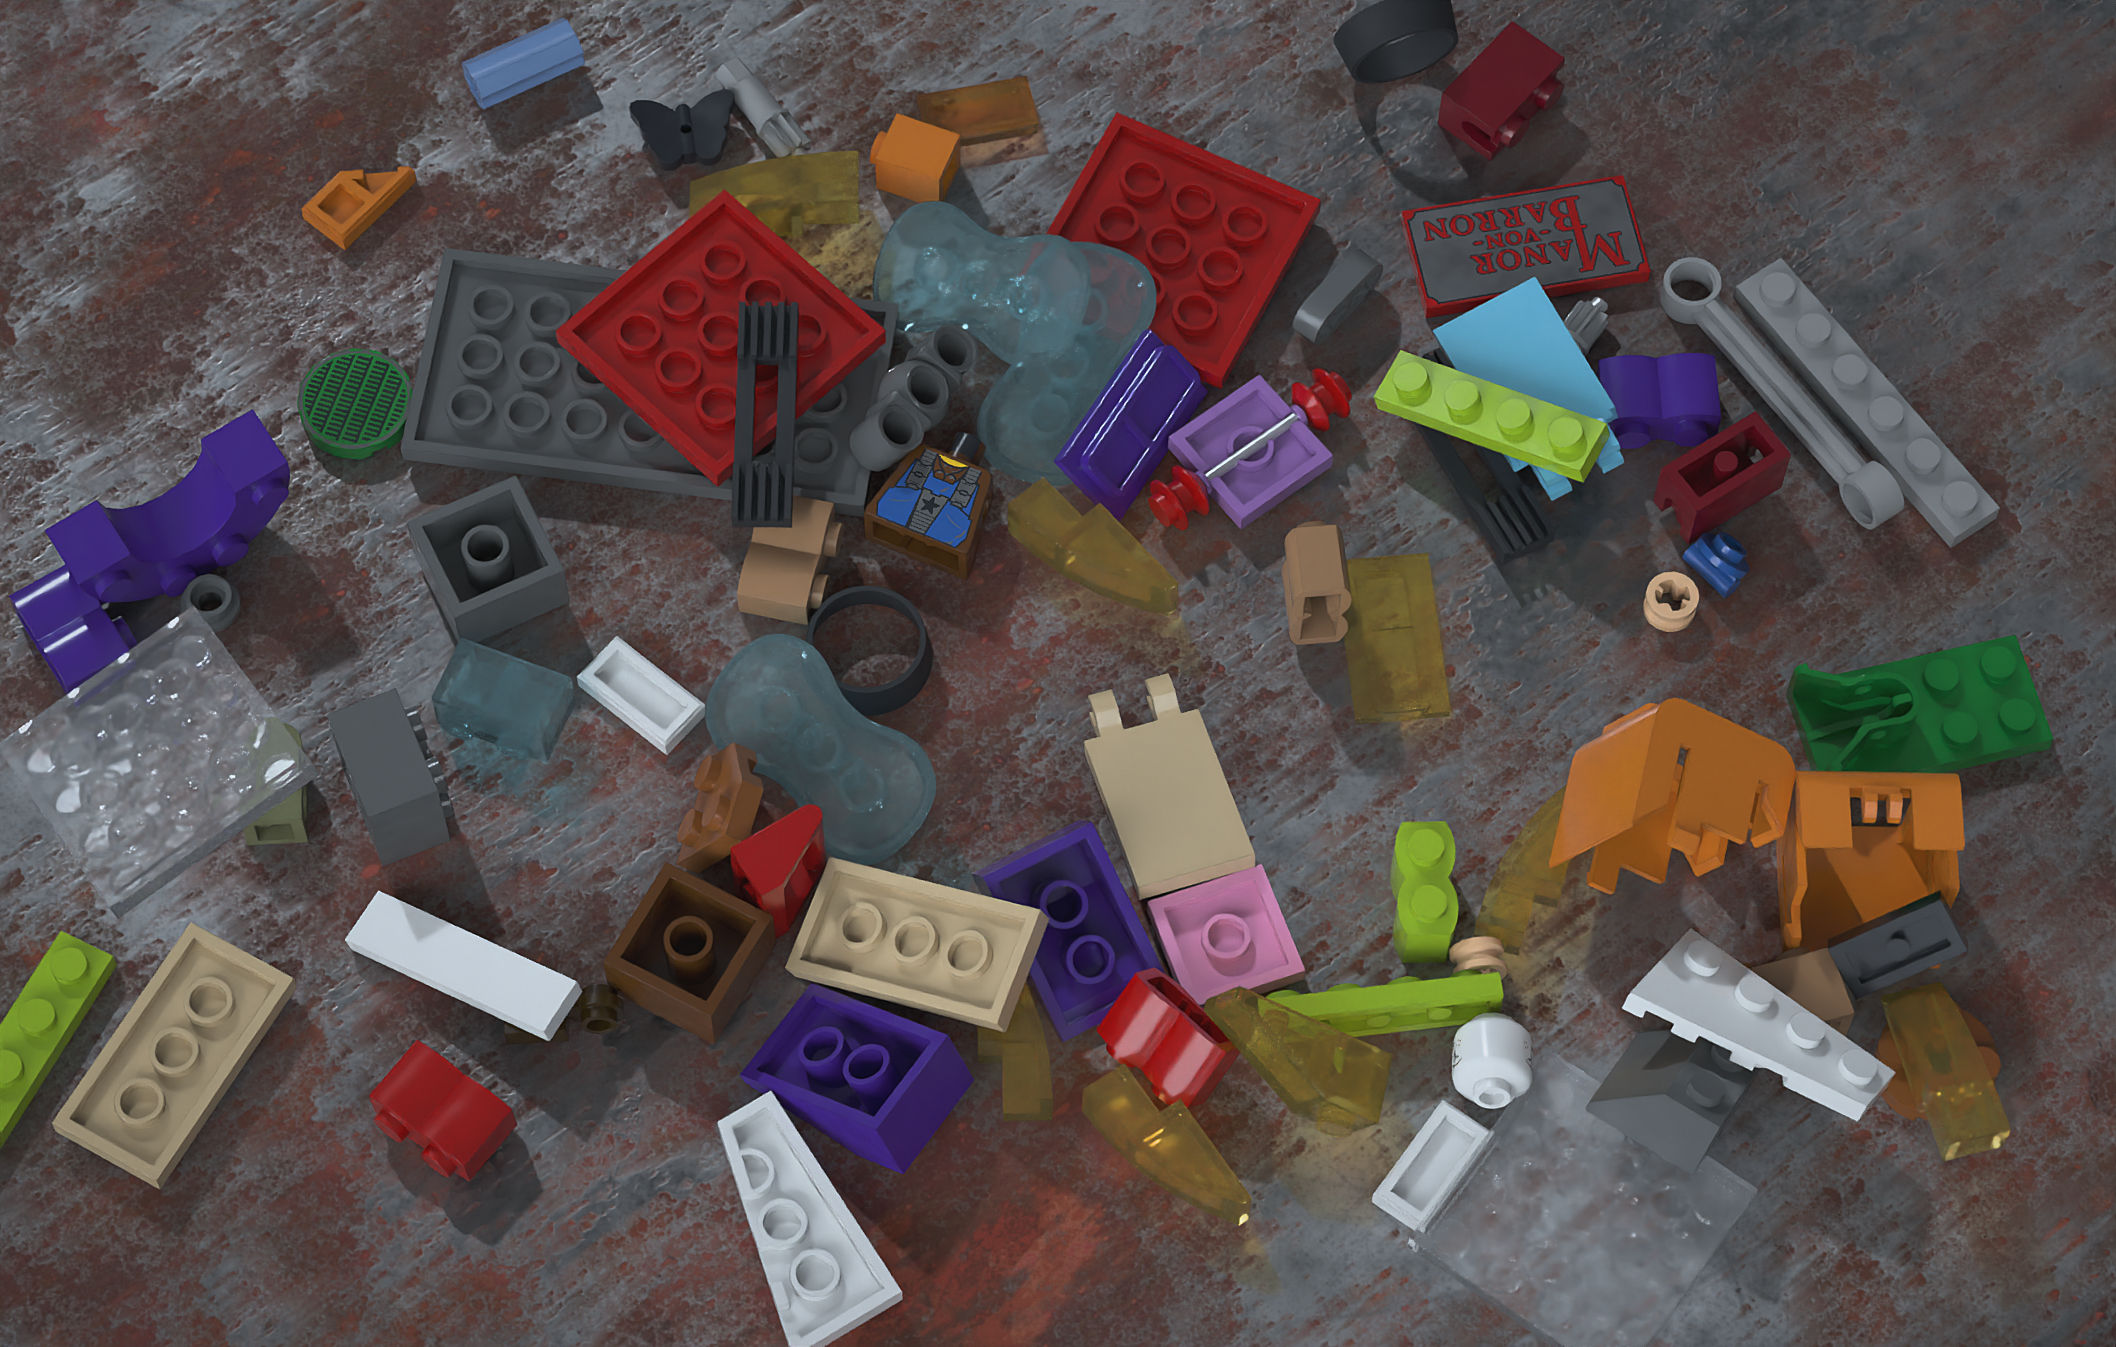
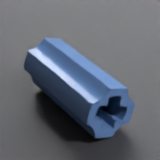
M561 18L462 62L463 74L479 106L486 109L584 65V52L568 20Z

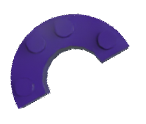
M253 409L202 438V452L193 469L181 482L163 495L142 505L124 509L107 508L98 500H95L44 530L74 579L86 594L106 603L143 600L165 593L169 597L182 595L188 584L195 578L206 575L219 566L225 567L235 564L247 554L249 550L248 544L264 529L280 505L288 497L290 469L287 460Z

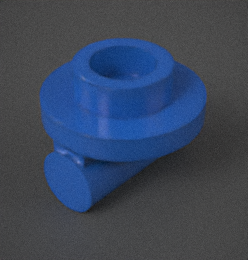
M1719 532L1717 535L1703 533L1697 542L1686 550L1682 557L1724 598L1730 596L1741 583L1740 580L1749 571V565L1744 559L1747 555L1746 549L1738 540L1725 532Z

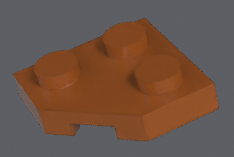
M733 742L715 755H708L703 760L694 780V788L699 790L694 809L689 810L685 815L678 831L677 841L682 843L676 865L698 874L730 855V847L750 836L764 791L762 779L750 773L758 763L755 751Z

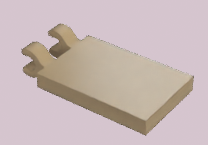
M1168 673L1145 680L1150 696L1146 697L1151 716L1154 719L1153 722L1124 730L1119 709L1111 689L1088 696L1093 711L1089 713L1097 737L1084 741L1085 756L1139 900L1255 867L1253 847L1199 709L1181 713L1176 692Z

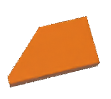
M409 166L397 167L395 172L364 174L363 169L340 171L301 208L303 219L342 249L346 250L417 181L415 170Z

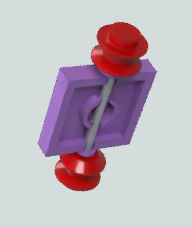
M1321 368L1314 369L1311 373L1313 385L1309 388L1300 382H1295L1291 386L1292 406L1289 407L1259 374L1170 435L1168 438V449L1185 468L1178 465L1171 468L1172 482L1168 485L1159 480H1153L1150 483L1152 496L1148 498V503L1155 517L1166 527L1173 525L1177 529L1184 531L1189 527L1187 514L1192 510L1201 516H1206L1209 513L1210 495L1240 529H1243L1332 467L1333 455L1308 427L1325 433L1330 429L1329 415L1334 413L1343 419L1350 415L1349 402L1352 400V394L1343 378L1336 372L1327 373Z

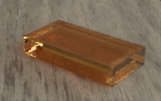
M1027 76L917 95L920 121L960 134V147L1039 133V122Z

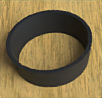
M1383 0L1348 19L1335 33L1333 42L1354 80L1360 83L1378 84L1399 80L1433 66L1453 51L1459 37L1451 0ZM1409 36V37H1407V38H1405V39H1402V40H1400V41H1397V42L1388 44V43L1393 42V41H1395V40H1397V39H1400V38Z
M856 586L832 595L816 610L808 627L802 661L809 685L825 703L844 713L858 716H875L895 711L917 696L929 678L933 662V652L924 622L911 602L897 592L887 588ZM861 604H875L892 608L908 617L920 631L918 654L909 669L897 679L876 687L848 685L828 674L820 665L815 655L813 636L825 620L842 609Z

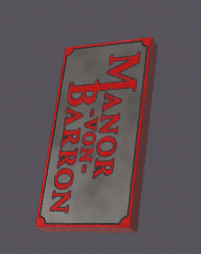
M1623 175L1406 210L1401 213L1400 222L1425 319L1471 311L1533 277H1536L1548 298L1643 283L1649 280L1650 268Z

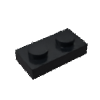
M1941 890L1828 939V951L1852 995L1857 1000L1967 952L1968 940Z

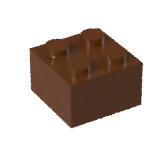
M665 862L603 961L607 984L614 987L619 996L716 1044L776 946L773 916Z

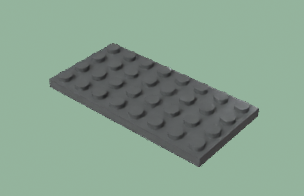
M444 248L400 448L403 460L732 501L733 475L717 487L557 342L556 330L627 270ZM850 298L886 330V343L795 420L793 495L834 503L835 514L865 517L864 512L867 506L873 471L860 465L854 458L850 448V436L853 429L866 419V413L869 408L878 402L877 393L881 380L891 368L900 313L898 303ZM776 438L753 457V467H759L760 463H766L767 467H773L776 459Z

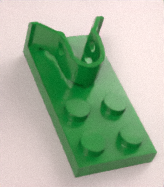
M2016 634L1840 674L1809 669L1807 663L1800 664L1794 669L1786 692V698L1811 771L1945 773L2048 750L2054 740Z

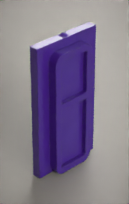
M1151 329L1144 330L1053 461L1111 523L1120 522L1169 450V436L1186 425L1208 391L1201 384L1199 373L1174 346L1165 345Z

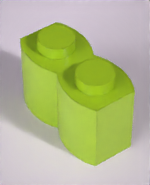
M1445 821L1402 822L1396 835L1390 869V884L1397 902L1393 923V942L1402 963H1445L1449 957V949L1452 947L1458 919L1459 905L1455 888L1451 882L1456 856L1455 841Z

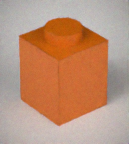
M897 113L888 132L880 131L872 146L870 163L876 165L877 189L940 210L961 165L960 134Z

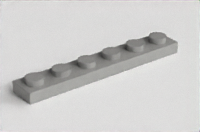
M1782 258L1736 285L1733 298L1869 455L1891 473L1902 493L1950 548L1997 518L2000 507Z

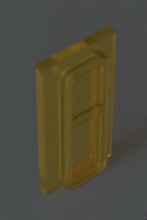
M1428 553L1346 559L1352 602L1346 611L1348 631L1344 636V645L1355 725L1450 717L1451 709Z

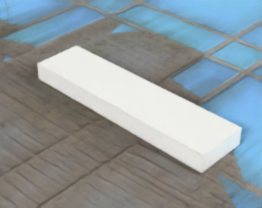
M381 891L376 893L345 939L351 950L547 1041L551 1040L582 993L577 981Z

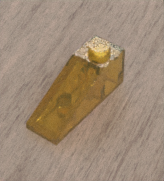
M1237 986L1206 999L1205 1013L1294 1114L1315 1122V1128L1318 1131L1333 1137H1349L1353 1132L1379 1124L1393 1059L1392 1054L1242 986Z

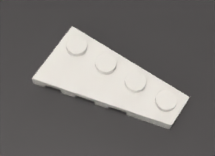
M1691 928L1629 993L1622 1009L1641 1018L1647 1010L1674 1023L1670 1032L1695 1043L1698 1036L1732 1051L1729 1058L1730 1061L1751 1071L1754 1067L1768 1068L1782 1075L1785 1087L1856 1121L1860 1120L1883 1093L1896 1073Z
M772 1091L718 1121L719 1133L789 1347H824L903 1300L902 1291Z

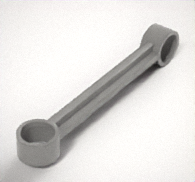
M1686 257L1672 263L1665 272L1661 292V305L1666 314L1680 323L1698 324L1839 484L1841 498L1852 517L1860 525L1871 530L1904 509L1903 494L1891 473L1878 462L1870 461L1866 463L1723 302L1719 297L1722 282L1718 270L1710 262L1696 257ZM1692 280L1703 284L1711 294L1700 301H1688L1677 296L1671 287L1680 281Z

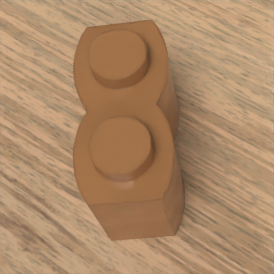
M793 495L792 528L754 527L737 590L740 612L804 625L809 624L813 609H818L827 600L830 576L822 574L827 557L837 558L842 543L844 524L836 522L834 503Z
M1322 521L1306 522L1292 529L1284 541L1286 561L1282 565L1281 573L1290 638L1296 645L1338 642L1348 631L1346 611L1352 602L1343 532L1338 525H1329Z

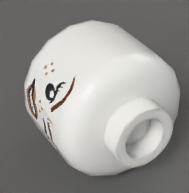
M1484 1013L1467 1022L1457 1030L1452 1043V1078L1455 1089L1466 1099L1484 1108H1501L1510 1102L1518 1100L1528 1092L1533 1080V1044L1530 1033L1511 1017L1501 1013Z

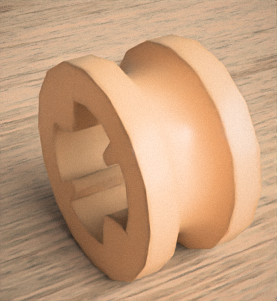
M1664 572L1655 576L1648 585L1643 602V611L1646 619L1655 628L1666 632H1675L1686 628L1693 621L1699 601L1698 588L1693 580L1685 574L1678 572ZM1663 593H1670L1673 600H1682L1678 611H1672L1668 603L1660 604Z
M1482 936L1465 939L1454 944L1449 949V959L1458 966L1453 969L1452 974L1470 969L1481 971L1483 974L1500 972L1502 980L1508 972L1505 961L1499 959L1504 952L1502 941L1495 937Z

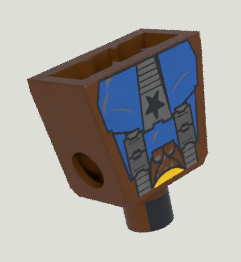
M964 432L955 434L946 453L925 444H919L906 456L868 504L864 512L866 539L967 581L971 574L993 500V475L988 470L978 466L986 452L985 444L977 437Z

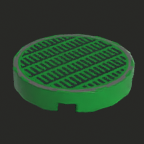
M352 348L332 353L310 369L301 382L297 406L303 428L317 448L339 458L363 459L374 456V451L381 450L385 446L389 449L401 441L413 391L408 374L396 360L376 350Z

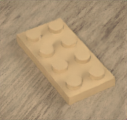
M829 857L785 968L795 977L1006 1032L1049 918L1039 909Z
M190 922L53 1120L52 1125L55 1131L154 1187L161 1189L296 990L297 986L294 978Z

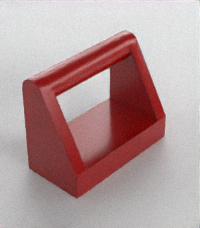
M814 804L800 807L730 847L736 897L773 916L776 939L790 930L827 865L823 813Z

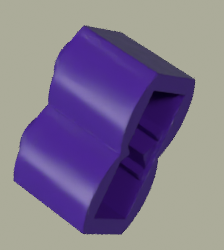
M1678 353L1659 358L1643 355H1622L1598 361L1596 377L1614 404L1618 416L1617 419L1607 424L1621 448H1640L1648 444L1649 441L1657 439L1674 441L1677 445L1691 447L1700 445L1718 434L1721 411L1714 355Z
M66 564L9 595L20 622L73 704L136 669L130 651L136 649L138 644L128 625L121 616L111 621L105 610L101 607L106 602L86 594L80 588Z

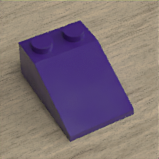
M1078 820L971 874L981 895L1039 909L1049 918L1026 980L1061 1042L1100 1024L1136 972L1155 967L1165 974L1092 822Z
M814 983L809 985L740 1074L746 1084L763 1095L772 1091L783 1108L857 1156L901 1174H904L974 1081L970 1071L947 1034Z

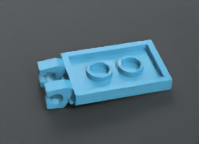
M1536 277L1433 330L1436 342L1455 370L1605 423L1618 418L1614 404ZM1609 426L1610 437L1596 460L1603 473L1624 463L1623 456L1619 451L1621 449L1619 442ZM1504 454L1514 472L1530 464ZM1530 464L1551 501L1572 491L1571 484L1566 476Z

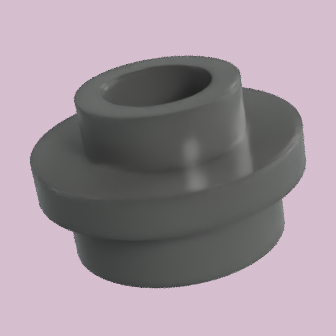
M207 574L195 578L188 584L182 594L180 607L188 625L200 632L213 633L226 629L237 619L241 609V600L238 590L229 580L217 575ZM218 601L221 603V606L213 611H202V607L207 602Z

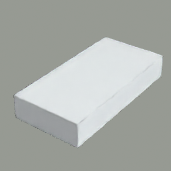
M618 636L577 676L579 687L666 755L707 714L704 703Z
M1442 1100L1373 1194L1372 1203L1424 1237L1493 1142L1494 1133Z

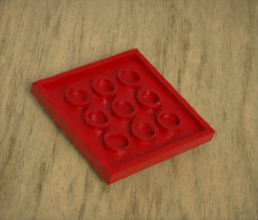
M1116 112L1015 286V299L1128 349L1132 348L1144 330L1151 329L1165 345L1174 346L1199 373L1201 381L1222 389L1320 212L1321 199Z
M724 189L556 330L557 342L719 487L733 475L739 302H746V306H752V302H759V306H765V302H772V306H778V302H785V306H791V302H798L796 420L885 344L886 330ZM756 365L753 457L776 438L779 365Z

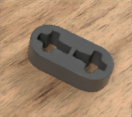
M1361 249L1352 251L1303 302L1293 320V329L1315 345L1322 344L1373 291L1382 275L1383 265Z

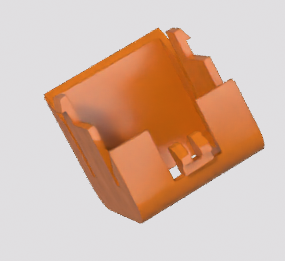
M1671 698L1659 704L1647 703L1605 726L1601 736L1586 743L1575 752L1549 867L1553 868L1595 846L1591 868L1587 872V885L1611 895L1615 893L1620 867L1655 883H1664L1673 847L1684 853L1695 876L1699 877L1722 866L1728 840L1741 845L1746 842L1747 833L1750 829H1752L1750 840L1754 848H1759L1783 836L1795 782L1796 767L1793 758L1786 748L1779 743L1686 700ZM1680 748L1686 750L1683 766L1677 763Z
M1795 771V782L1785 832L1783 836L1776 839L1781 953L1799 947H1808L1811 952L1827 948L1828 939L1941 890L1950 909L1952 908L1960 889L1957 851H1963L1965 847L1961 783L1957 773ZM1850 797H1861L1862 823H1875L1878 801H1886L1887 823L1900 824L1902 819L1903 798H1910V804L1900 826L1867 827L1851 825ZM1941 963L1929 969H1939Z

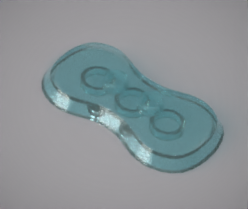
M928 201L913 205L902 212L888 231L874 269L873 299L874 301L899 304L897 329L921 333L935 331L942 325L950 323L960 325L1005 362L1016 367L1034 368L1050 364L1059 358L1071 346L1078 335L1089 305L1091 272L1087 259L1081 250L1071 241L1061 236L1050 234L1014 238L999 236L982 229L963 211L949 203Z
M1069 242L1048 250L1031 268L1023 288V333L1019 349L1011 366L986 396L977 419V437L986 446L985 458L995 468L1016 479L1044 486L1073 484L1053 461L1141 333L1149 328L1155 314L1156 288L1154 279L1147 267L1138 259L1119 249L1098 243Z
M780 633L765 635L740 650L715 680L705 705V720L715 745L721 751L735 742L755 751L758 763L753 771L761 773L780 784L794 798L799 808L807 804L817 805L823 813L826 852L837 859L860 865L876 864L897 852L920 828L933 805L936 795V777L928 756L912 738L900 731L869 720L851 706L842 695L826 661L812 645L791 635Z

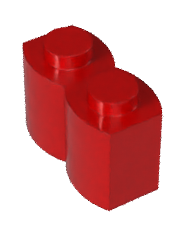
M1155 967L1134 974L1096 1029L1107 1043L1106 1050L1112 1058L1124 1066L1140 1068L1152 1082L1151 1089L1153 1093L1164 1103L1176 1108L1182 1106L1188 1109L1205 1103L1245 1047L1230 1028L1214 1015L1199 1007L1197 1002L1184 988Z
M418 1040L414 1042L368 1096L377 1113L373 1118L374 1123L386 1135L399 1143H402L408 1137L425 1148L420 1154L423 1160L446 1178H450L455 1172L466 1180L471 1181L518 1125L512 1109L483 1085L464 1075L447 1059Z

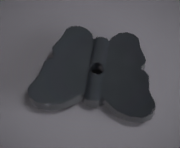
M718 90L703 97L691 109L687 104H680L676 107L675 111L658 102L636 100L630 103V117L638 126L642 139L648 144V151L661 169L672 171L678 169L682 164L696 162L712 166L721 160L727 143L726 132L730 128V115L735 107V95L732 90Z

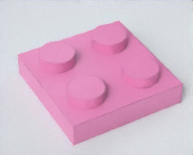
M1262 864L1147 901V913L1174 981L1184 988L1197 1002L1199 1007L1204 1010L1211 1011L1304 980L1305 968Z

